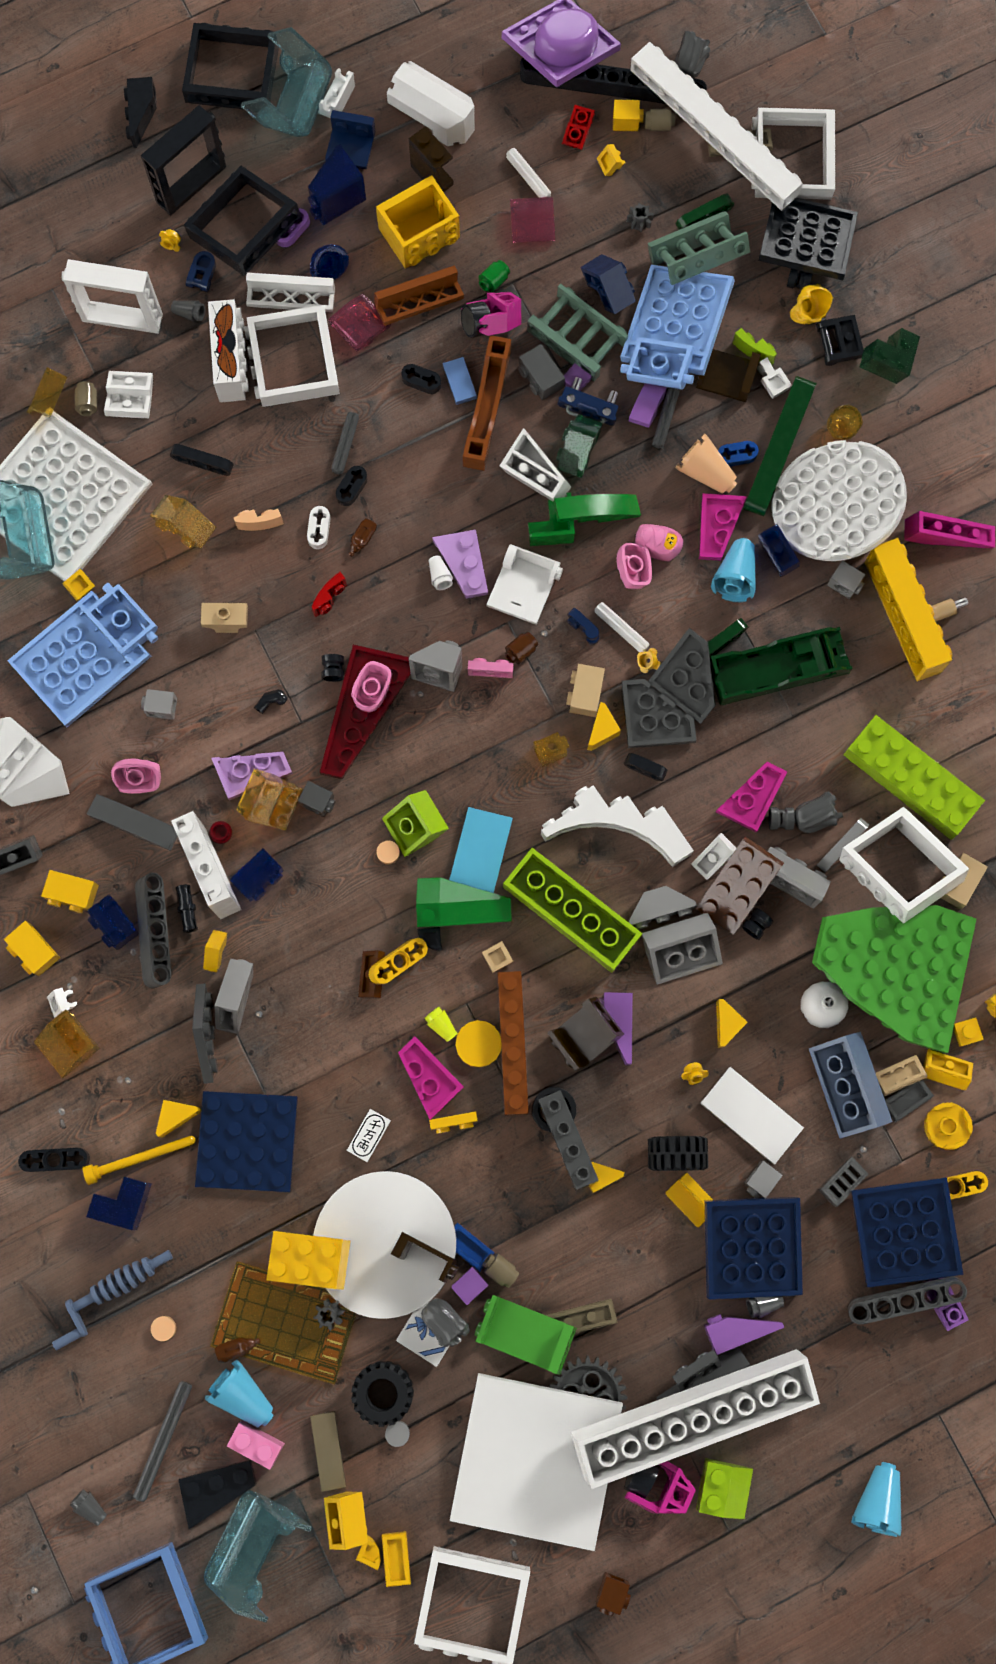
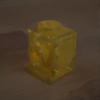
M558 732L533 742V749L542 767L566 757V749L570 748L566 737H560ZM554 743L556 744L557 748L551 750L549 749L548 745Z

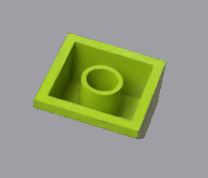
M426 790L408 795L382 818L404 857L433 842L449 829Z
M705 1458L696 1504L698 1512L722 1518L745 1519L753 1468Z

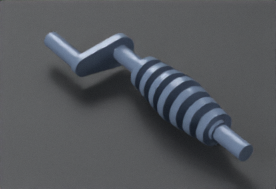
M167 1250L153 1259L144 1257L141 1259L142 1265L139 1261L132 1262V1267L129 1264L124 1265L123 1271L117 1268L114 1270V1275L110 1273L106 1276V1281L101 1279L98 1282V1287L96 1285L90 1287L88 1295L75 1302L72 1299L65 1301L67 1311L77 1328L53 1341L52 1344L55 1350H59L78 1338L88 1335L79 1310L93 1302L98 1305L104 1303L103 1297L106 1301H110L113 1299V1295L116 1298L122 1296V1291L125 1294L131 1292V1286L134 1289L139 1286L138 1279L143 1283L147 1280L146 1273L149 1277L153 1276L155 1268L173 1259L171 1252Z

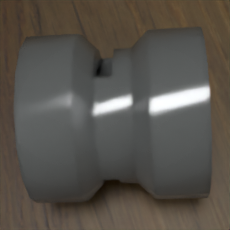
M786 807L785 809L769 808L768 824L770 830H777L778 828H784L785 830L794 829L795 813L793 807Z

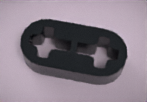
M407 364L403 367L401 376L405 385L427 394H435L441 389V378L436 372L415 364ZM415 372V376H412L411 379H408L407 374ZM434 379L435 384L428 386V382Z
M351 467L336 489V499L339 504L343 506L352 505L367 483V472L363 467ZM359 473H361L362 479H357L353 484V474L358 475ZM351 488L349 491L351 497L346 496L343 499L341 493H346Z
M628 753L624 765L629 769L657 781H663L668 771L664 766L634 753Z

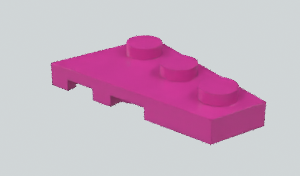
M702 494L699 559L721 561L747 496Z
M766 762L716 810V813L757 832L787 771Z
M416 1037L412 1038L398 1052L431 1120L464 1086Z

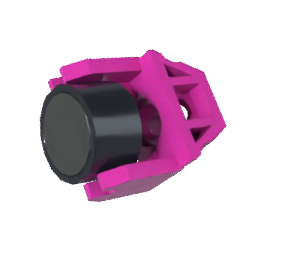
M511 292L487 293V299L465 304L461 308V323L465 334L470 338L483 335L490 336L508 332L521 325V299Z
M666 1461L628 1475L624 1485V1490L628 1492L624 1498L651 1513L685 1514L696 1489L680 1468ZM659 1468H662L668 1476L667 1482L659 1500L649 1502L645 1498L655 1483ZM675 1492H676V1494H677V1499H676V1500L674 1499V1496H673Z

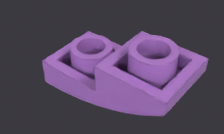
M644 384L629 416V422L649 428L657 415L658 406L666 395L667 388Z
M941 1278L929 1279V1280H927V1281H925V1282L933 1281V1280H937V1279H941ZM950 1286L948 1289V1293L954 1295L952 1288ZM933 1289L925 1292L929 1300L935 1299L937 1291ZM960 1302L934 1308L947 1331L969 1320Z

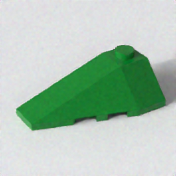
M442 877L417 879V927L512 921L510 897L477 889Z

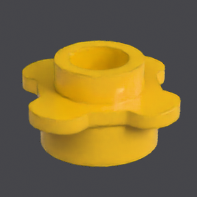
M171 229L160 231L161 246L178 252L180 250L178 245L181 241L180 235Z
M655 648L639 652L637 655V663L642 673H648L651 669L657 670L661 665L657 659V650Z
M694 1062L684 1068V1073H682L681 1077L683 1080H687L690 1085L700 1083L709 1073L707 1070H703L700 1063Z

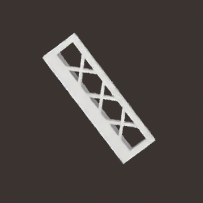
M247 273L246 275L248 286L247 307L295 310L319 306L316 299L320 296H329V304L324 305L325 312H333L335 295L333 278ZM253 291L263 292L265 297L260 301L252 300ZM277 293H284L287 298L282 302H276L272 297ZM302 294L306 295L308 300L304 303H297L294 298Z

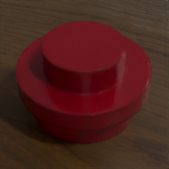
M224 821L215 822L210 827L209 836L213 842L225 844L232 837V828Z

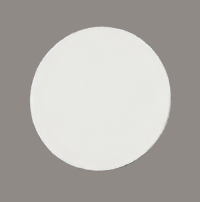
M840 440L828 442V445L817 449L812 448L796 458L780 476L772 499V516L781 538L799 554L822 561L851 559L876 548L898 526L907 502L904 476L897 462L887 452L875 445L862 441L857 443Z
M390 1171L365 1174L339 1188L326 1202L320 1212L313 1235L350 1240L344 1290L326 1288L329 1294L350 1311L362 1316L378 1319L408 1315L430 1302L446 1283L438 1279L448 1261L414 1243L404 1260L391 1255V1252L401 1233L404 1232L455 1259V1227L451 1215L441 1198L420 1180L406 1174Z

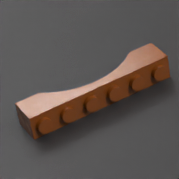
M492 335L489 337L477 403L464 448L463 467L485 471L511 354V339Z
M521 971L498 972L505 1116L528 1115Z

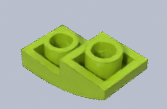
M742 328L735 332L732 343L750 358L752 352L761 354L759 362L768 358L771 365L774 364L777 353L772 344L767 343L763 338L755 343L753 336L748 332L746 333Z

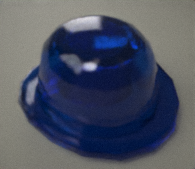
M334 244L325 245L315 250L310 262L311 276L338 279L349 265V256L346 250Z

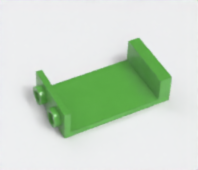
M495 1295L488 1299L483 1310L486 1313L483 1323L479 1322L475 1331V1336H477L476 1342L560 1375L577 1328Z

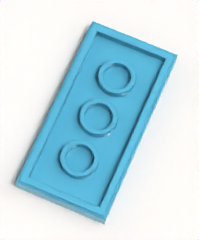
M468 807L449 880L494 893L513 818Z

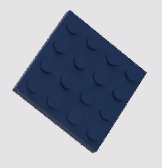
M203 1091L195 1187L291 1192L298 1097Z
M947 1177L851 1190L867 1288L964 1275Z
M799 1197L704 1200L706 1294L709 1300L803 1295L801 1207Z

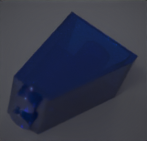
M340 144L337 145L308 186V201L311 205L310 212L315 220H320L323 226L366 200L363 175Z

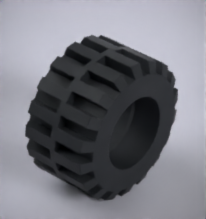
M657 1136L648 1139V1169L652 1171H698L708 1168V1139L703 1136Z
M377 1361L366 1366L359 1373L352 1386L351 1399L355 1406L354 1410L360 1414V1418L363 1421H368L370 1425L376 1424L379 1427H384V1425H393L404 1417L410 1409L414 1395L413 1383L406 1370L404 1371L400 1365H395L390 1361ZM387 1379L396 1386L397 1398L390 1407L379 1408L370 1401L368 1391L370 1385L375 1380Z

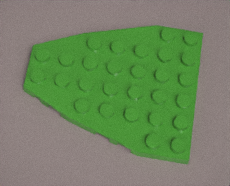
M938 905L928 906L904 924L895 915H892L887 907L866 908L822 917L812 963L819 970L823 971L832 983H836L851 1002L870 1016H875L882 1022L883 1026L891 1028L903 1041L941 1053H948L976 918Z

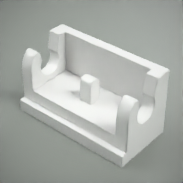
M340 68L336 70L335 78L324 100L322 99L319 103V114L330 118L332 110L343 111L355 87L353 72L348 71L345 77L341 74Z

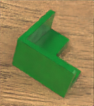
M571 492L566 493V497L571 496ZM548 500L550 521L528 522L530 546L574 543V520L558 522L554 503L551 500Z

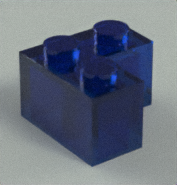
M124 1177L117 1199L102 1194H93L86 1217L125 1229L138 1230L152 1183Z

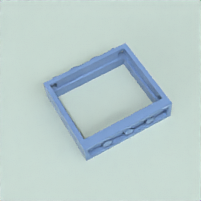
M172 1542L90 1578L84 1584L86 1587L84 1590L87 1595L85 1598L88 1603L91 1602L94 1609L92 1613L94 1623L97 1627L101 1628L103 1634L101 1637L103 1647L106 1652L109 1651L112 1658L110 1664L129 1663L100 1584L159 1557L163 1560L191 1637L133 1664H160L207 1641L208 1635Z

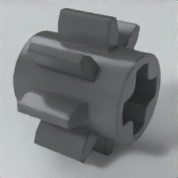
M638 203L635 208L630 207L626 221L631 222V230L635 229L642 232L646 227L651 228L654 213H649V205L645 206Z
M329 1298L324 1300V1306L322 1304L316 1305L315 1308L319 1312L313 1319H318L320 1323L319 1328L328 1326V1329L331 1331L334 1329V1322L337 1325L343 1322L339 1317L345 1310L340 1309L338 1306L339 1301L330 1303ZM328 1310H330V1311L332 1312L331 1315H330L331 1318H328V1317H327V1315H328V1312H327V1311H328Z

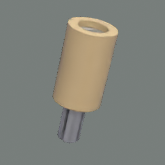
M950 598L932 605L935 622L957 614L958 608L968 605L967 598L955 602Z

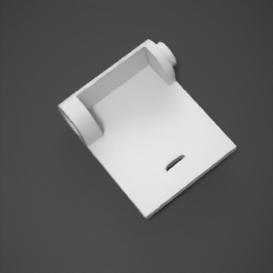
M510 544L504 557L503 567L486 606L537 625L554 581H559L562 575L563 568L560 567L561 563Z

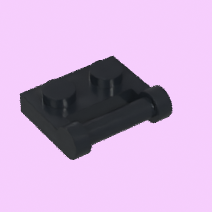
M855 315L823 320L816 324L817 332H820L826 355L824 358L826 366L864 357L865 352ZM834 328L840 353H834L829 329Z

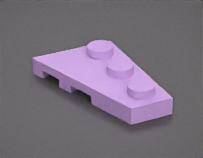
M476 530L432 537V541L440 551L443 560L451 570L466 599L488 595Z
M284 752L211 758L229 801L292 775Z

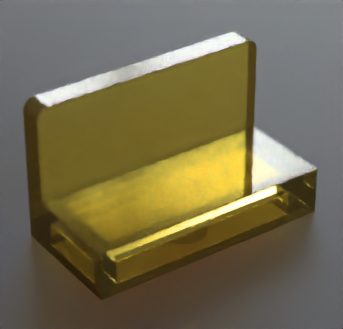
M47 367L40 379L27 413L31 414L34 410L50 418L67 377Z

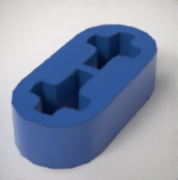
M743 441L723 445L718 451L722 456L724 452L731 455L729 460H726V457L723 458L732 467L754 462L759 449L754 442ZM745 448H748L749 451H753L751 456H748L747 453H744Z

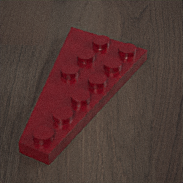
M353 644L320 769L321 775L338 779L344 778L411 675L409 657ZM375 661L389 667L392 677L388 692L380 707L375 711L365 712L357 708L351 693L353 685L363 667L368 662Z

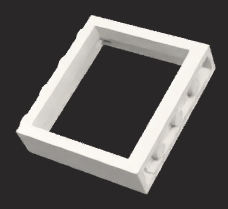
M758 108L756 117H752V130H756L754 137L761 145H763V125L823 127V185L802 184L800 194L796 198L831 200L835 191V110ZM751 183V189H755V198H767Z
M68 259L66 268L62 271V281L66 285L67 292H69L82 322L159 334L163 313L148 272ZM84 286L135 294L141 309L90 301Z
M324 305L246 317L248 326H244L246 340L250 339L251 346H247L249 359H254L255 365L251 366L253 380L257 379L258 386H254L256 399L261 400L262 407L340 394ZM318 320L328 380L266 390L256 330Z
M902 807L844 846L839 859L845 865V869L850 870L857 877L859 883L866 886L873 893L874 897L879 902H882L890 910L891 914L895 915L903 924L964 882L969 870L958 857L905 807ZM895 827L946 875L945 878L909 903L858 854V852Z
M192 811L171 820L209 908L220 919L242 910L208 832L196 814Z
M434 1546L414 1644L419 1645V1648L425 1651H433L434 1648L443 1650V1654L448 1656L467 1655L469 1660L475 1662H482V1659L492 1661V1664H513L529 1582L530 1567ZM438 1562L520 1580L507 1653L424 1635Z

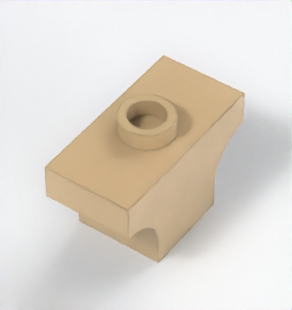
M202 603V627L214 629L216 633H238V629L247 628V603Z

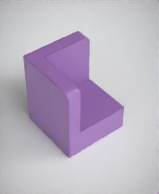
M472 1266L452 1285V1289L468 1305L488 1286V1283Z

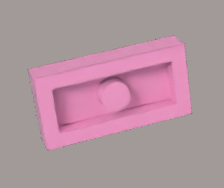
M475 658L473 661L468 660V675L513 678V663H509L507 660L487 662L486 659Z

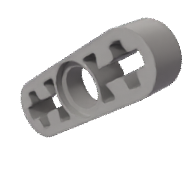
M860 818L823 857L817 866L825 873L839 859L843 847L858 838L869 827V824Z

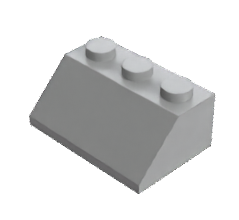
M438 641L410 655L411 679L454 692L462 670V648L458 647L459 645L453 641Z
M770 846L767 851L784 862L770 884L814 909L823 900L831 881L826 879L827 876L824 873L808 869L805 862L797 858L793 860L786 856L787 853L783 849Z
M708 913L642 933L645 952L657 985L723 964L717 930Z

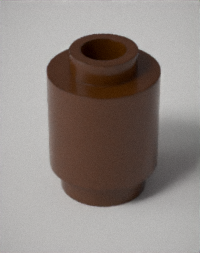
M521 633L505 647V656L511 663L520 664L536 651L538 642L531 633Z

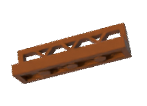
M454 265L375 292L374 305L384 326L462 300L464 299V294L457 281L458 271ZM453 286L457 294L450 296L443 292L444 289ZM429 294L437 297L436 300L433 302H428L423 299L426 295ZM408 301L417 303L416 307L413 309H408L403 306L405 302ZM393 308L397 312L393 316L386 317L384 310Z

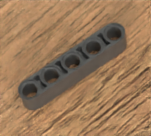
M152 872L136 881L135 895L142 979L148 988L154 989L170 981L171 964L164 883L159 874ZM146 881L151 883L152 890L148 888ZM148 903L153 906L154 912L150 911ZM150 926L154 927L156 935L152 934ZM152 949L156 950L158 958L153 956ZM154 972L158 973L160 977L159 981L155 979Z
M950 1276L855 1298L848 1304V1313L854 1323L858 1325L959 1303L966 1298L967 1288L958 1277ZM953 1284H958L961 1287L960 1292L956 1295L948 1293L949 1287ZM930 1289L937 1291L935 1299L926 1300L924 1298L926 1291ZM905 1295L913 1297L912 1303L908 1306L900 1303L901 1298ZM882 1300L889 1302V1308L885 1311H879L876 1307ZM857 1306H863L866 1311L863 1316L857 1317L853 1314V1309Z

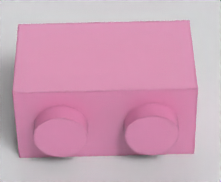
M242 1420L238 1423L227 1447L270 1470L274 1466L285 1443Z

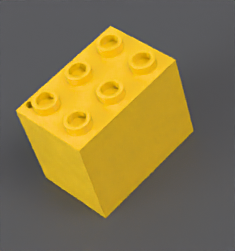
M432 175L376 206L378 228L405 269L409 266L417 265L423 258L429 255H435L441 248L454 244L460 238L459 214Z

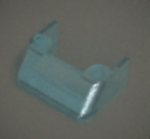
M292 27L268 34V37L282 50L279 62L282 70L288 75L277 106L275 107L265 97L242 102L241 107L266 128L296 137H303L311 132L319 111V103L325 95L332 76V68L320 53Z
M0 480V518L3 520L9 558H0V579L11 580L51 570L54 567L55 561L42 493L32 486Z
M246 1491L240 1498L204 1573L205 1584L235 1614L266 1623L268 1617L257 1607L263 1594L262 1585L256 1579L278 1533L288 1536L295 1527L309 1532L312 1527L294 1511L257 1492Z

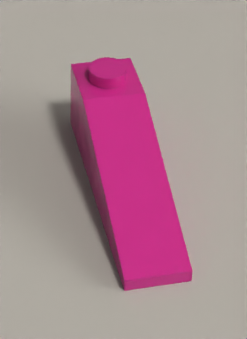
M918 511L905 519L904 540L929 545L993 549L995 548V526Z

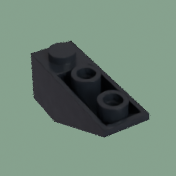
M152 77L127 79V88H124L125 101H128V107H125V117L127 121L129 120V126H126V136L128 140H131L133 148L138 147L157 109L156 88Z

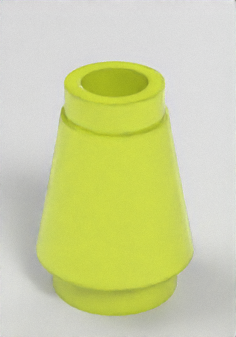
M440 1007L434 1009L424 1018L428 1022L426 1025L445 1039L446 1042L458 1034L445 1010H441Z

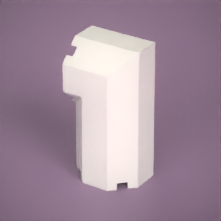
M412 61L405 62L400 66L391 81L395 83L393 89L388 88L387 91L388 103L430 128L438 141L446 146H452L456 142H459V144L466 143L475 131L474 104L471 97Z

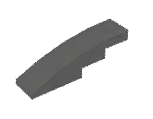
M96 794L87 812V815L169 851H171L178 837L173 826L99 794Z

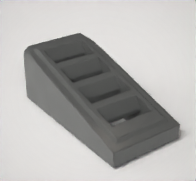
M850 1157L818 1190L834 1207H838L851 1194V1190H854L866 1178L868 1173L853 1157ZM850 1165L860 1174L857 1178L848 1169ZM844 1172L852 1179L853 1182L851 1184L842 1176ZM837 1179L847 1187L845 1190L835 1182ZM831 1185L840 1193L838 1197L829 1189Z

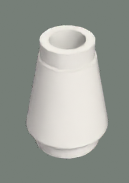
M441 556L431 557L428 562L432 585L437 590L448 589L453 584V576Z

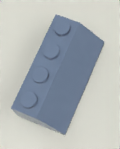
M861 1032L846 1035L809 1048L840 1139L892 1122Z

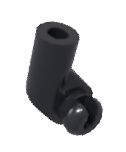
M280 689L269 691L263 694L254 708L263 714L271 703L277 702V704L283 705L288 697Z

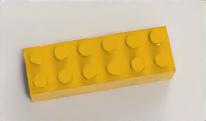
M899 538L882 543L870 551L864 563L918 682L942 673L952 661V651L943 640V631L941 626L935 622L932 606L927 604L925 590L916 579L915 567L907 559L905 545L900 543Z

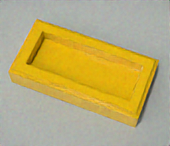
M407 1532L382 1534L386 1587L411 1585Z

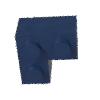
M601 254L580 267L588 287L598 291L605 310L616 314L636 302L633 294L635 293L634 287L626 277L627 269L622 262Z

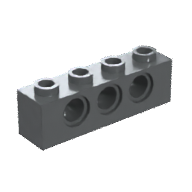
M561 1090L539 1099V1105L575 1191L598 1182L596 1172Z

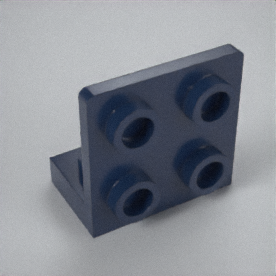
M332 110L330 117L332 132L325 157L326 162L367 169L376 132L374 117Z

